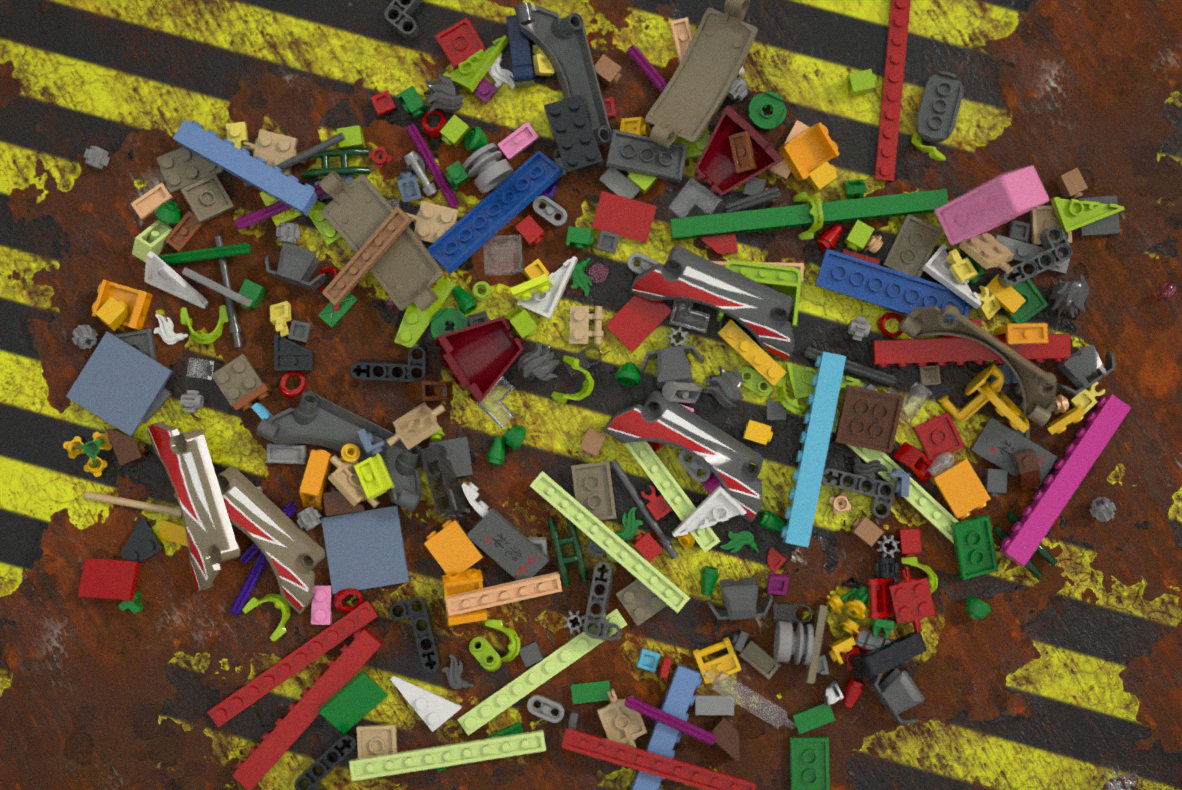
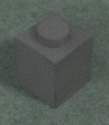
M983 469L982 485L989 496L1000 497V493H1007L1008 470Z

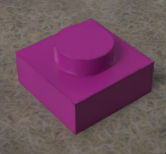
M483 77L472 93L484 104H487L498 92V88Z
M769 573L766 585L767 594L786 595L789 582L788 574Z

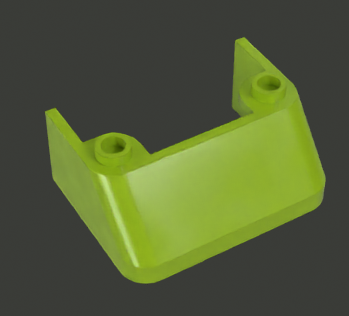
M737 260L729 261L725 265V268L780 293L789 295L793 299L789 322L792 323V329L797 326L802 274L797 268ZM718 310L716 321L720 322L723 318V312Z

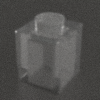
M189 357L186 377L212 380L211 374H213L214 361Z

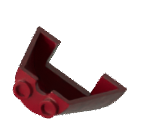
M728 105L694 168L696 171L694 175L701 182L706 180L710 184L708 188L715 195L719 193L722 196L778 164L784 158L750 123ZM749 131L757 169L737 174L729 136Z
M504 316L442 334L435 338V346L437 348L440 347L441 350L438 352L439 357L448 373L462 391H468L470 393L468 397L477 403H480L524 350L521 338L518 335H513L511 332L512 324Z

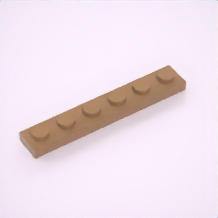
M397 206L324 289L322 294L335 306H338L413 220Z

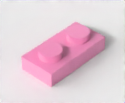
M526 122L498 143L497 146L510 161L538 140L539 136L530 124Z
M314 585L311 605V624L313 625L332 624L333 593L331 585Z

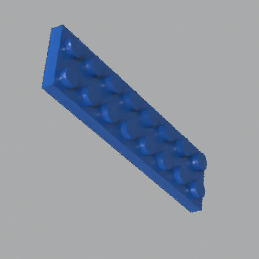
M538 150L427 250L451 274L556 181L563 172L562 168Z
M830 249L825 250L814 285L904 315L909 314L914 307L936 306L942 310L945 306L953 305L959 310L960 314L967 318L971 306L943 285ZM946 315V316H945V317H947V318H949V319H953V318H954L952 315Z

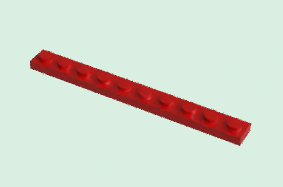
M890 0L874 181H894L911 0Z
M367 599L213 706L207 713L219 728L371 622L379 614Z
M568 727L566 728L561 748L704 790H755L756 782Z

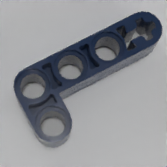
M516 15L506 16L516 89L533 87L535 85L528 36L521 32Z

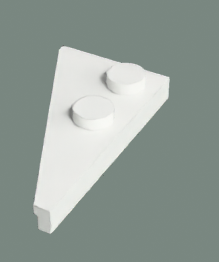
M943 243L922 270L975 309H978L982 304L976 292L972 293L967 285L969 281L961 284L958 283L949 269L951 264L945 258L948 256L946 252L947 246Z
M150 251L146 255L144 282L203 309L207 307L209 301L154 252Z
M573 256L564 262L563 266L555 273L549 275L554 286L548 292L543 294L536 293L532 295L531 299L526 301L519 300L517 305H522L527 310L551 319L578 258Z
M719 485L672 532V535L674 537L683 536L690 531L699 528L701 530L715 525L717 522L729 520L728 518L740 514L744 515L747 511Z
M393 676L390 679L432 732L462 708L460 704L453 703L445 699V697L411 684L403 678Z

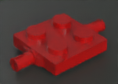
M904 567L900 569L903 580L888 585L894 616L897 624L912 622L914 632L919 633L922 632L920 620L935 615L928 578L926 576L910 578L909 567Z

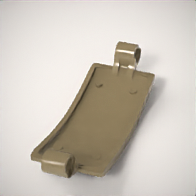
M726 0L724 13L713 8L706 10L682 61L645 118L647 123L654 125L649 137L651 141L669 148L677 137L691 143H696L729 93L757 36L758 28L743 22L750 0Z
M333 170L319 182L320 187L333 198L322 209V214L357 253L393 212L394 208L363 174L348 185ZM408 226L373 265L370 271L400 310H405L414 302L424 312L439 299L431 286L444 275V272Z

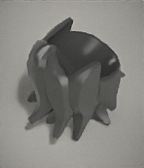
M438 73L439 80H425L429 89L424 94H429V96L423 103L424 105L433 103L430 112H433L435 109H441L454 113L461 109L465 96H457L461 87H454L451 77L442 76Z
M1080 274L1081 281L1064 283L1062 279H1059L1057 285L1053 287L1050 299H1055V304L1051 310L1053 311L1058 308V316L1061 315L1062 311L1064 315L1068 311L1072 318L1078 314V310L1086 313L1084 303L1089 293V286L1082 274Z
M536 343L535 350L526 353L519 359L518 371L523 370L524 378L528 377L529 381L537 377L547 382L552 378H558L552 372L561 362H559L560 360H553L554 351L550 353L549 344H547L545 349H542L541 343Z
M719 366L720 375H710L709 378L711 379H705L704 382L710 385H707L704 393L712 394L723 407H736V404H733V402L744 398L742 393L738 391L743 377L738 372L737 366L733 372L726 371L722 366Z

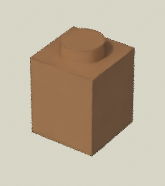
M604 54L594 66L597 78L609 87L613 83L616 85L622 77V67Z
M1078 168L1054 180L1064 199L1069 197L1076 199L1083 195V190L1088 188Z
M589 427L579 447L582 449L581 454L590 458L593 455L597 457L607 435Z
M864 516L861 518L857 517L851 524L853 528L850 530L866 545L871 547L884 532Z

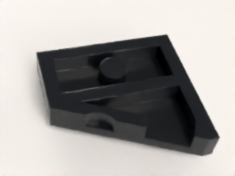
M274 334V371H314V352L278 334Z
M142 518L121 550L120 555L124 561H136L141 564L165 548L148 520Z

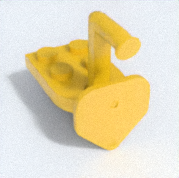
M995 364L982 370L965 387V394L967 396L976 389L980 393L961 410H958L949 401L948 395L938 399V402L959 422L968 420L990 400L996 406L995 410L1002 417L1006 416L1010 420V425L1015 430L1020 429L1024 433L1029 429V419L1001 391L1005 378L1003 372ZM991 373L997 378L993 382L986 381Z

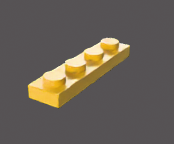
M732 320L717 333L771 386H774L787 373Z

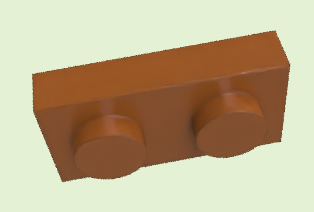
M749 131L729 136L737 174L757 169Z
M188 211L165 238V241L178 252H182L205 223L199 224L194 214Z
M263 383L234 402L232 406L236 411L246 412L251 409L252 404L257 400L260 402L269 397L268 393L272 389L269 384Z

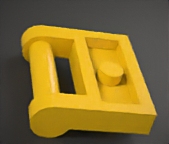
M729 637L723 638V641L701 650H693L705 684L742 670ZM727 648V654L703 663L702 657Z

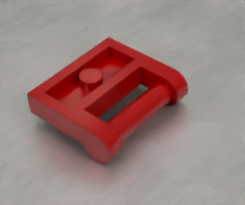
M879 577L866 579L867 585H869L870 612H868V618L878 619L894 616L888 585L893 584V578Z

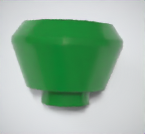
M480 127L471 128L464 139V146L467 151L475 152L488 145L487 135Z
M173 201L163 202L155 210L156 218L164 224L176 225L181 220L180 208Z
M627 362L621 365L615 374L617 382L624 386H636L641 381L639 369L634 363Z
M512 426L511 429L507 428L503 438L507 439L506 444L514 451L519 450L527 430L525 426Z
M972 596L966 598L965 611L968 612V617L978 621L979 618L983 619L991 612V607L987 603Z

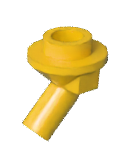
M355 444L344 445L341 450L342 457L339 460L342 463L355 462L360 456L359 448Z
M690 532L683 536H677L682 546L692 547L695 543V539Z

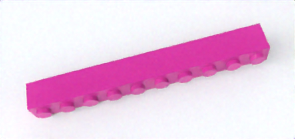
M1113 394L1102 396L1098 400L1094 412L1092 411L1087 416V422L1084 427H1081L1076 432V439L1066 447V453L1063 458H1060L1055 463L1053 473L1045 478L1042 489L1034 494L1032 504L1027 506L1022 512L1023 517L1020 522L1017 521L1011 529L1013 532L1009 538L1006 537L1001 543L1002 548L999 552L1019 566L1026 565L1131 409L1130 406Z

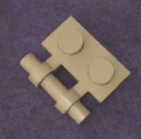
M570 306L569 344L588 345V337H594V344L602 345V337H604V331H602V320H604L602 306H595L594 314H589V306ZM589 320H595L594 331H589Z

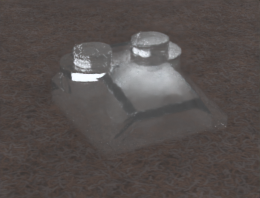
M521 234L493 236L483 245L485 275L498 276L523 273Z

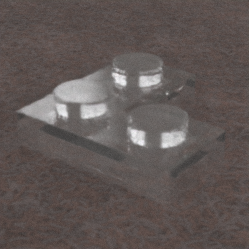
M690 178L668 209L678 217L684 218L695 205L707 215H711L722 199L693 178Z

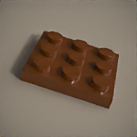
M846 385L834 442L892 453L904 396Z

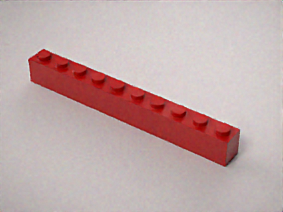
M1048 334V343L1006 344V336H994L1022 357L1032 359L1033 362H1045V358H1052L1053 362H1062L1064 358H1071V334ZM962 337L872 340V363L877 364V367H889V364L897 363V367H907L908 363H916V366H928V362H935V365L941 366L955 361V365H966L967 361H974V364H986V360H994L995 364L1006 363L1000 356L984 345Z
M368 627L363 631L359 629L352 638L355 640L350 645L346 643L339 651L341 653L337 660L333 658L326 665L328 670L324 674L320 672L313 680L315 684L312 688L307 687L300 694L302 699L298 703L294 701L287 709L289 713L285 718L281 716L274 723L276 728L272 732L268 730L262 736L261 740L263 742L259 746L255 745L247 753L249 758L246 761L242 759L235 766L236 772L232 776L247 790H252L319 716L318 708L346 685L382 646L384 642Z

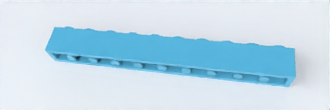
M822 352L820 356L817 355L815 367L818 368L816 375L813 374L811 386H814L813 393H809L807 405H810L809 413H805L803 422L806 424L805 432L802 431L800 436L802 448L798 450L796 461L799 462L798 468L794 469L792 480L795 481L794 488H790L789 491L790 508L787 507L785 511L787 523L786 527L783 526L781 531V538H783L785 543L809 547L846 356Z

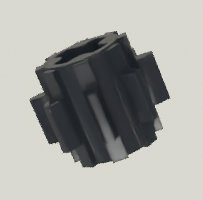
M891 557L877 558V563H874V572L880 578L896 577L895 572H899L898 563L895 562V558Z

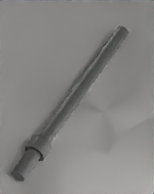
M339 133L275 166L283 171L345 140V136L343 133ZM243 181V184H244V186H245L246 188H249V187L252 186V185H250V184H248V183H246V182Z
M215 236L216 247L224 246L222 236ZM226 257L218 258L223 286L232 290ZM225 296L230 320L229 331L233 336L234 347L241 348L240 333L242 331L240 324H238L234 300Z
M614 459L610 462V465L658 537L659 544L662 548H665L673 560L678 554L671 545L672 541L668 535L664 534L618 461Z

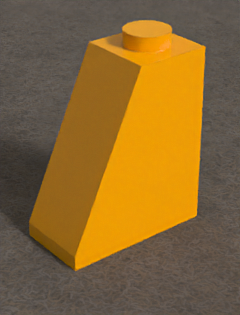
M311 450L299 490L303 507L313 506L314 509H323V493H326L328 477L332 462L329 461L331 453L325 450Z

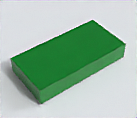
M609 680L571 684L573 704L610 700L606 693L610 690Z
M825 702L792 714L799 734L835 721L830 705L826 707Z

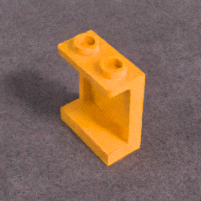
M821 122L812 125L778 148L797 181L806 179L813 170L826 161L828 162L840 155L837 144L831 140L827 127Z
M103 279L97 289V300L92 305V316L97 317L95 313L110 297L116 301L120 299L128 306L126 310L130 314L121 325L142 330L153 294Z
M1047 323L1007 324L994 329L995 336H1006V344L1048 343Z
M961 459L929 478L932 484L938 487L954 518L964 519L971 514V510L975 508L979 510L987 505L986 502L991 499L968 459Z
M448 520L442 525L443 529L440 532L434 531L426 537L428 541L424 543L446 574L450 572H464L484 557L470 538L466 536L458 520Z
M469 569L466 572H450L442 575L444 596L483 588L481 570ZM446 608L449 626L487 620L486 609L448 617Z

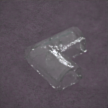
M674 300L669 324L706 333L711 314L692 310L694 302Z
M503 376L480 403L475 402L501 429L515 416L502 403L515 389Z
M916 382L904 397L900 419L909 425L932 392L924 385ZM890 386L885 391L886 393L901 395Z

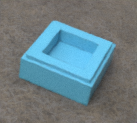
M255 403L251 407L261 419H268L273 416L261 403Z
M642 648L636 667L655 673L661 654Z

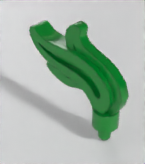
M590 258L576 263L571 274L573 280L571 288L577 289L580 286L584 290L586 297L590 292L587 283L592 286V281L584 274V268L588 266L587 263L591 260Z
M632 507L629 510L627 517L626 513L623 514L622 524L624 529L615 532L623 540H632L635 537L638 526L643 525L641 520H635L636 507Z
M729 531L728 536L731 540L725 545H720V548L724 550L734 548V550L730 551L731 553L739 551L745 544L749 545L752 550L754 549L756 552H759L758 544L755 542L753 534L748 531L735 534Z

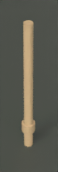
M87 491L84 495V498L88 500L171 514L176 518H183L180 506L170 507Z

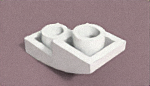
M464 482L461 486L466 498L477 513L484 517L488 512L489 506L481 500L479 502L476 501L480 496V493L477 492L479 488L471 482L469 484Z

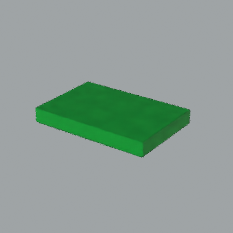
M985 514L950 524L961 580L998 571L988 515Z
M361 670L318 708V712L340 732L345 734L386 698L388 694L369 675Z
M789 737L790 790H830L829 737Z

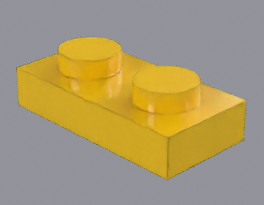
M1078 404L1047 424V429L1051 435L1054 433L1060 434L1067 429L1066 426L1072 422L1075 424L1081 421L1086 413L1082 406Z

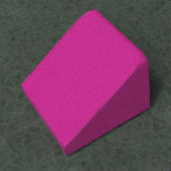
M714 473L710 475L708 480L701 482L708 494H711L719 485L723 486Z

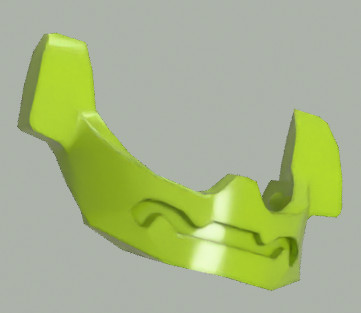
M917 131L913 134L911 142L920 151L929 153V156L935 160H946V157L936 150V147L922 145L923 138L919 136Z
M802 192L793 196V202H809L812 205L810 214L814 216V222L809 230L799 234V239L810 240L814 238V233L823 227L824 215L820 199L817 196L809 197L807 192Z
M221 305L219 320L213 332L209 334L201 332V334H198L192 329L193 322L189 318L187 308H181V324L188 326L191 337L199 344L213 343L222 335L223 324L229 321L228 309L226 305Z
M564 355L563 361L572 365V369L581 371L586 380L583 382V389L580 392L563 394L553 391L551 397L560 403H566L568 399L580 401L591 394L594 380L587 370L579 366V359Z
M786 373L776 383L780 388L778 400L783 407L793 413L805 414L810 405H801L796 398L790 399L786 394L785 387L789 377L788 373Z
M917 557L901 558L903 564H908L915 568L918 567L928 574V583L932 594L938 586V577L929 566L918 563Z
M269 593L259 600L253 597L243 607L242 611L244 613H248L254 607H258L261 603L268 601L274 602L275 608L281 609V622L270 637L273 642L278 640L287 631L285 623L291 616L290 605L280 594Z
M485 620V626L500 630L509 637V653L501 658L502 662L512 661L519 654L521 644L515 630L504 627L502 620ZM489 659L488 663L493 662V659Z

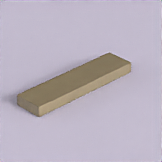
M817 605L813 625L814 651L810 664L806 665L804 683H815L828 609L824 605Z

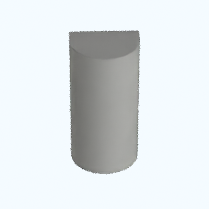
M667 381L663 385L662 395L667 402L695 403L703 387L698 383Z

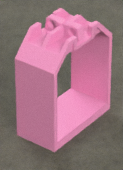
M1031 165L1001 175L934 211L952 246L1005 224L1045 204L1050 199L1034 166Z

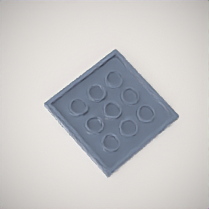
M106 331L66 397L130 437H133L173 371L114 334Z
M398 506L321 518L333 594L343 589L355 588L363 590L410 582Z

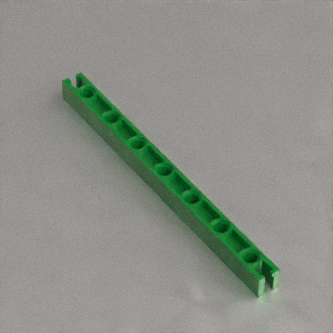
M947 189L821 202L824 215L823 224L905 216L907 214L935 212L934 210L948 203ZM803 204L670 219L671 240L812 226L814 222V216L810 214L812 205Z

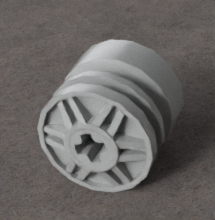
M490 143L478 149L462 165L465 171H469V177L478 176L474 184L482 194L499 186L514 171L506 159L498 161L502 153L497 151L498 148L495 143Z
M778 621L774 635V661L788 663L791 655H793L795 664H799L802 660L803 665H809L814 651L813 626L806 624L803 631V624L798 623L796 630L793 631L791 622Z

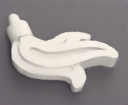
M500 53L488 72L495 80L496 88L505 83L513 90L514 82L509 76L514 78V75L509 70L500 67L503 55Z
M160 314L155 315L158 318L160 327L155 328L153 332L154 334L158 333L165 343L174 345L188 337V334L174 333V324L171 318L167 317L166 319Z

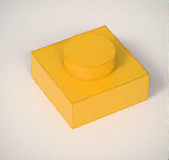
M536 259L522 270L529 280L544 274H550L539 259Z

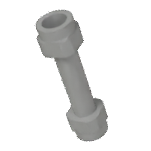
M414 151L404 156L406 164L411 165L424 186L422 190L427 197L437 192L434 183L429 182L417 162L419 158Z

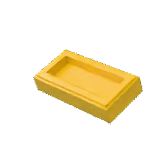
M997 274L985 287L989 289V293L994 294L999 304L1012 315L1026 300L1013 287H1002L998 283L999 274Z

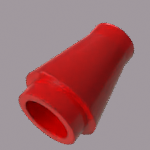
M834 224L818 237L817 246L824 252L826 249L833 250L840 234L843 232L842 227Z
M851 677L846 683L842 704L853 708L865 690V683Z

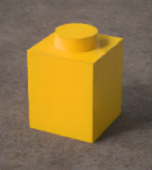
M826 161L809 173L810 176L806 180L814 191L818 193L836 180L838 172L834 165Z
M112 297L95 313L113 331L130 316L126 310L128 306L122 300L116 301Z
M747 420L742 439L766 445L767 442L770 443L773 436L772 426Z

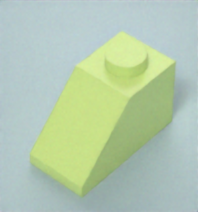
M157 220L135 237L132 254L146 262V255L150 251L158 256L167 243L165 238L173 228Z

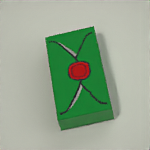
M349 293L338 306H335L330 301L318 316L331 328H334L355 305L358 299Z

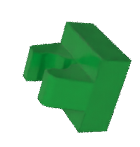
M862 179L843 181V189L848 200L852 199L853 194H857V198H863L864 193H866V185Z
M139 591L134 592L133 601H123L118 607L122 611L131 610L134 614L140 613L145 608L140 602V599L144 596Z
M871 619L872 636L877 637L878 631L882 629L883 638L888 639L891 631L894 629V622Z

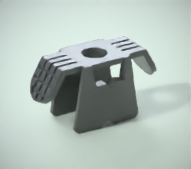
M283 243L277 272L273 271L270 257L265 256L266 270L272 278L315 291L327 279L325 274H320L309 283L320 263V259L316 258V253Z
M693 345L658 349L657 351L646 353L640 373H644L649 360L657 359V388H663L667 381L692 383L691 378L693 374L685 354L691 353L700 364L704 363V359Z
M1094 345L1078 349L1071 354V358H1065L1064 361L1056 364V367L1076 388L1072 389L1063 384H1057L1056 388L1068 395H1076L1115 370L1114 353L1112 351L1106 352L1104 368Z
M754 577L741 578L739 581L725 579L720 581L726 610H718L710 599L707 600V603L718 620L750 619L765 616L771 606L773 596L768 594L761 607H756L758 585L755 584Z
M895 668L879 686L878 683L882 674L870 677L868 684L895 722L900 724L917 722L915 717L900 718L898 715L923 702L925 699L906 671L900 672L899 669Z

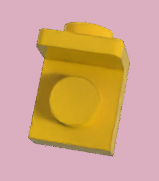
M642 117L621 118L620 131L648 137L650 134V124Z
M847 635L829 644L831 650L828 652L833 662L837 661L840 665L844 663L839 652L846 653L853 649L852 646L856 642L851 635Z

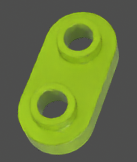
M744 367L738 371L742 377L745 373L750 375L749 380H745L743 377L741 384L743 387L761 397L771 393L773 386L757 371L750 367ZM761 383L766 384L765 390L760 389Z
M476 637L472 639L469 644V650L487 671L493 672L498 670L502 663L499 654L485 638ZM480 643L481 648L476 649V645ZM493 657V662L488 663V659Z

